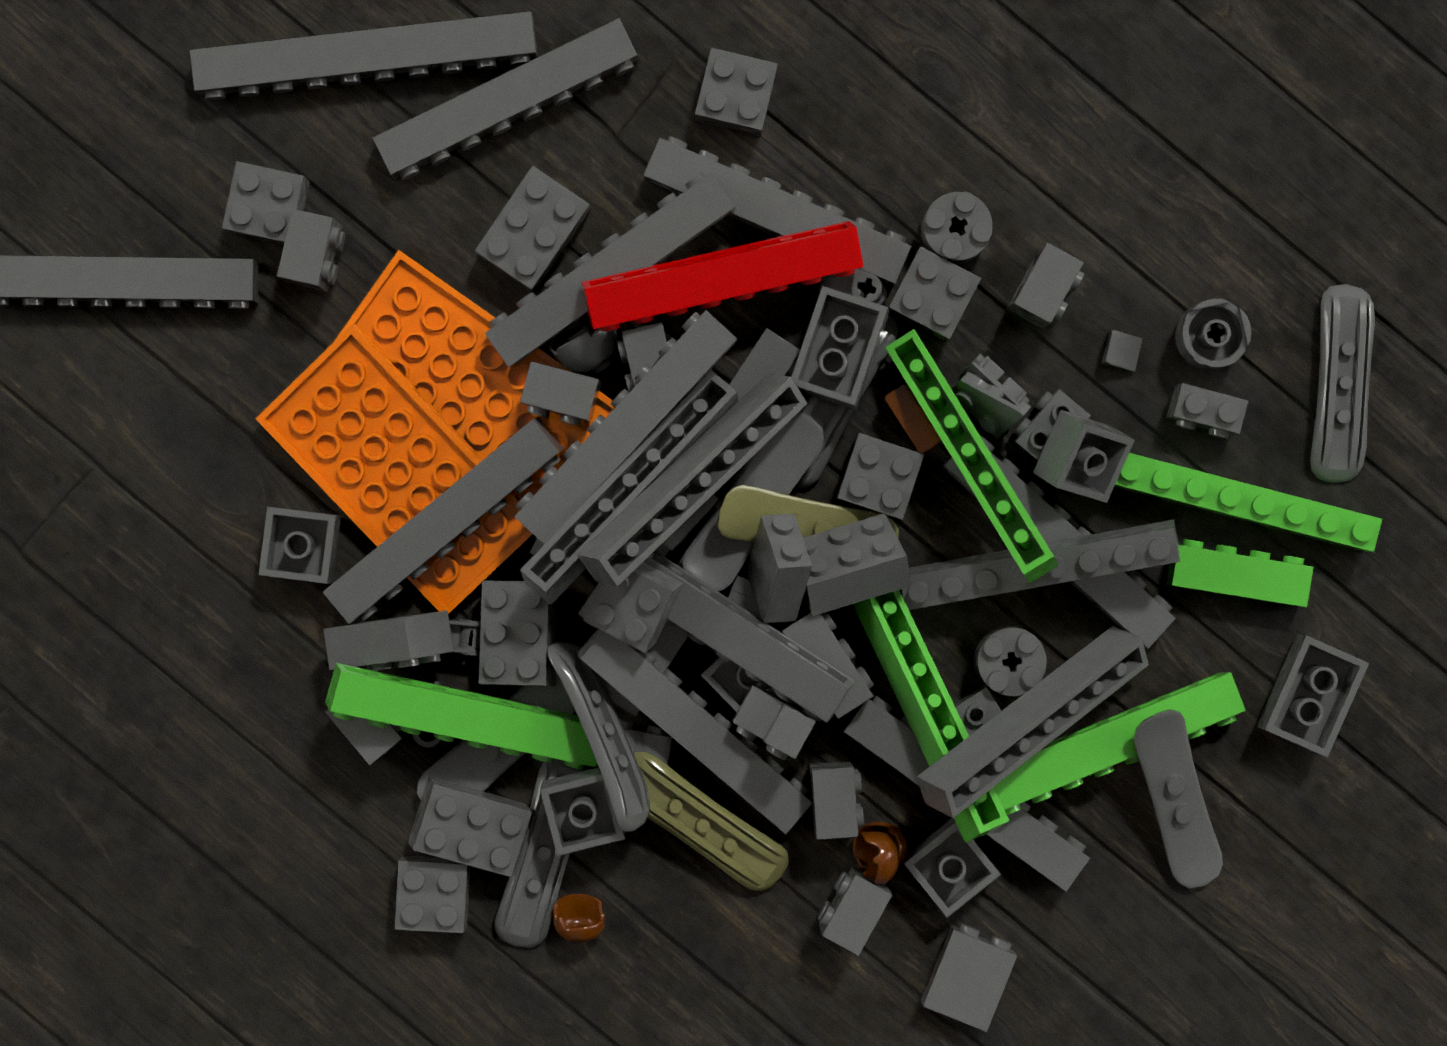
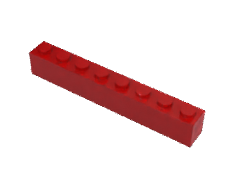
M846 221L581 282L590 323L593 329L599 328L600 331L605 332L618 329L620 323L632 320L635 324L652 321L654 315L667 313L668 316L681 315L688 311V307L701 305V308L715 307L720 305L723 299L732 297L735 300L750 299L755 296L754 292L768 289L770 293L781 292L788 289V284L801 282L802 285H811L822 281L821 277L832 274L835 277L850 276L855 273V269L862 268L864 265L857 227L852 222Z

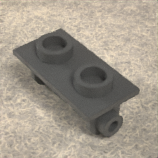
M980 353L960 374L963 377L967 372H970L987 384L1000 388L1004 391L1002 398L1016 406L1021 401L1029 402V399L1025 396L1027 392L1010 377L1003 384L997 381L1004 371L989 356L984 357Z

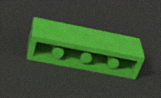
M1183 539L1182 545H1179L1180 562L1169 564L1166 585L1300 607H1307L1314 568L1303 565V558L1284 556L1283 562L1270 560L1271 553L1250 550L1249 556L1236 554V547L1217 545L1216 551L1203 549L1204 542Z

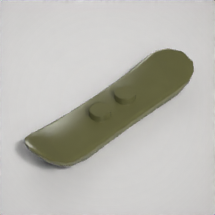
M739 485L731 488L725 495L719 510L717 524L721 534L729 539L754 542L760 518L765 515L795 514L802 537H806L877 516L881 513L813 501L754 486ZM887 516V518H888V520H889V522H890V524H891V526H892V528H893V530H894V532H895V534H896V536H897V538H898V536H899V529H898V527L896 526V524L894 523V521Z
M633 752L647 783L650 798L648 819L689 845L748 889L755 891L767 890L782 877L789 864L788 853L782 845L716 803L655 755L647 752Z

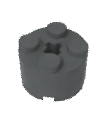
M951 192L942 195L931 204L921 224V239L925 249L953 264H963L975 258L986 247L992 235V218L988 208L979 198L969 192ZM952 221L963 225L962 236L957 232L950 233L949 228L952 225Z
M1209 299L1189 308L1179 318L1175 332L1176 345L1179 353L1190 366L1203 370L1219 369L1235 363L1243 355L1251 340V325L1247 315L1234 304L1224 299ZM1210 330L1218 331L1219 337L1214 340L1208 339L1207 332Z
M1002 626L991 630L981 639L974 653V667L978 677L988 688L1002 695L1019 696L1025 694L1042 681L1046 671V653L1041 642L1035 635L1021 628ZM1008 652H1011V655L1018 659L1017 663L1013 664V669L1011 670L1008 666L1002 664V660L1008 658Z

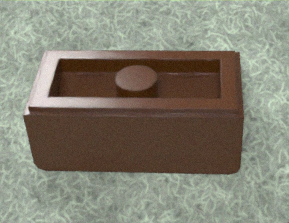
M903 384L885 396L886 402L919 453H924L941 442V438L907 384Z

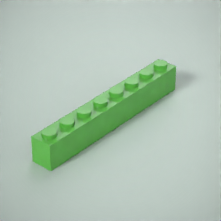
M915 329L885 347L1029 584L1060 566Z
M1132 453L1128 454L1114 486L1362 552H1374L1382 523L1381 518Z
M893 591L854 603L855 611L930 767L969 737L965 726L900 591ZM994 787L954 818L965 843L988 834L1009 822Z
M340 663L335 664L325 703L336 718L353 721L354 717L367 719L368 724L380 728H387L388 724L401 726L400 730L414 735H420L421 731L434 733L435 738L447 742H453L454 738L467 740L468 745L481 749H486L487 745L500 747L499 750L501 752L514 756H519L521 751L530 753L532 758L543 762H552V758L563 760L565 765L576 769H584L585 765L596 767V758L578 715Z
M1219 672L1051 741L994 786L1006 814L1009 815L1020 810V803L1032 799L1033 803H1037L1052 797L1051 791L1063 786L1064 790L1075 788L1083 784V777L1093 773L1095 777L1109 774L1114 771L1113 765L1125 761L1126 765L1138 762L1133 737L1136 727L1143 720L1156 713L1168 709L1180 712L1185 719L1188 739L1205 734V727L1217 723V726L1220 727L1236 721V714L1246 710L1231 672Z

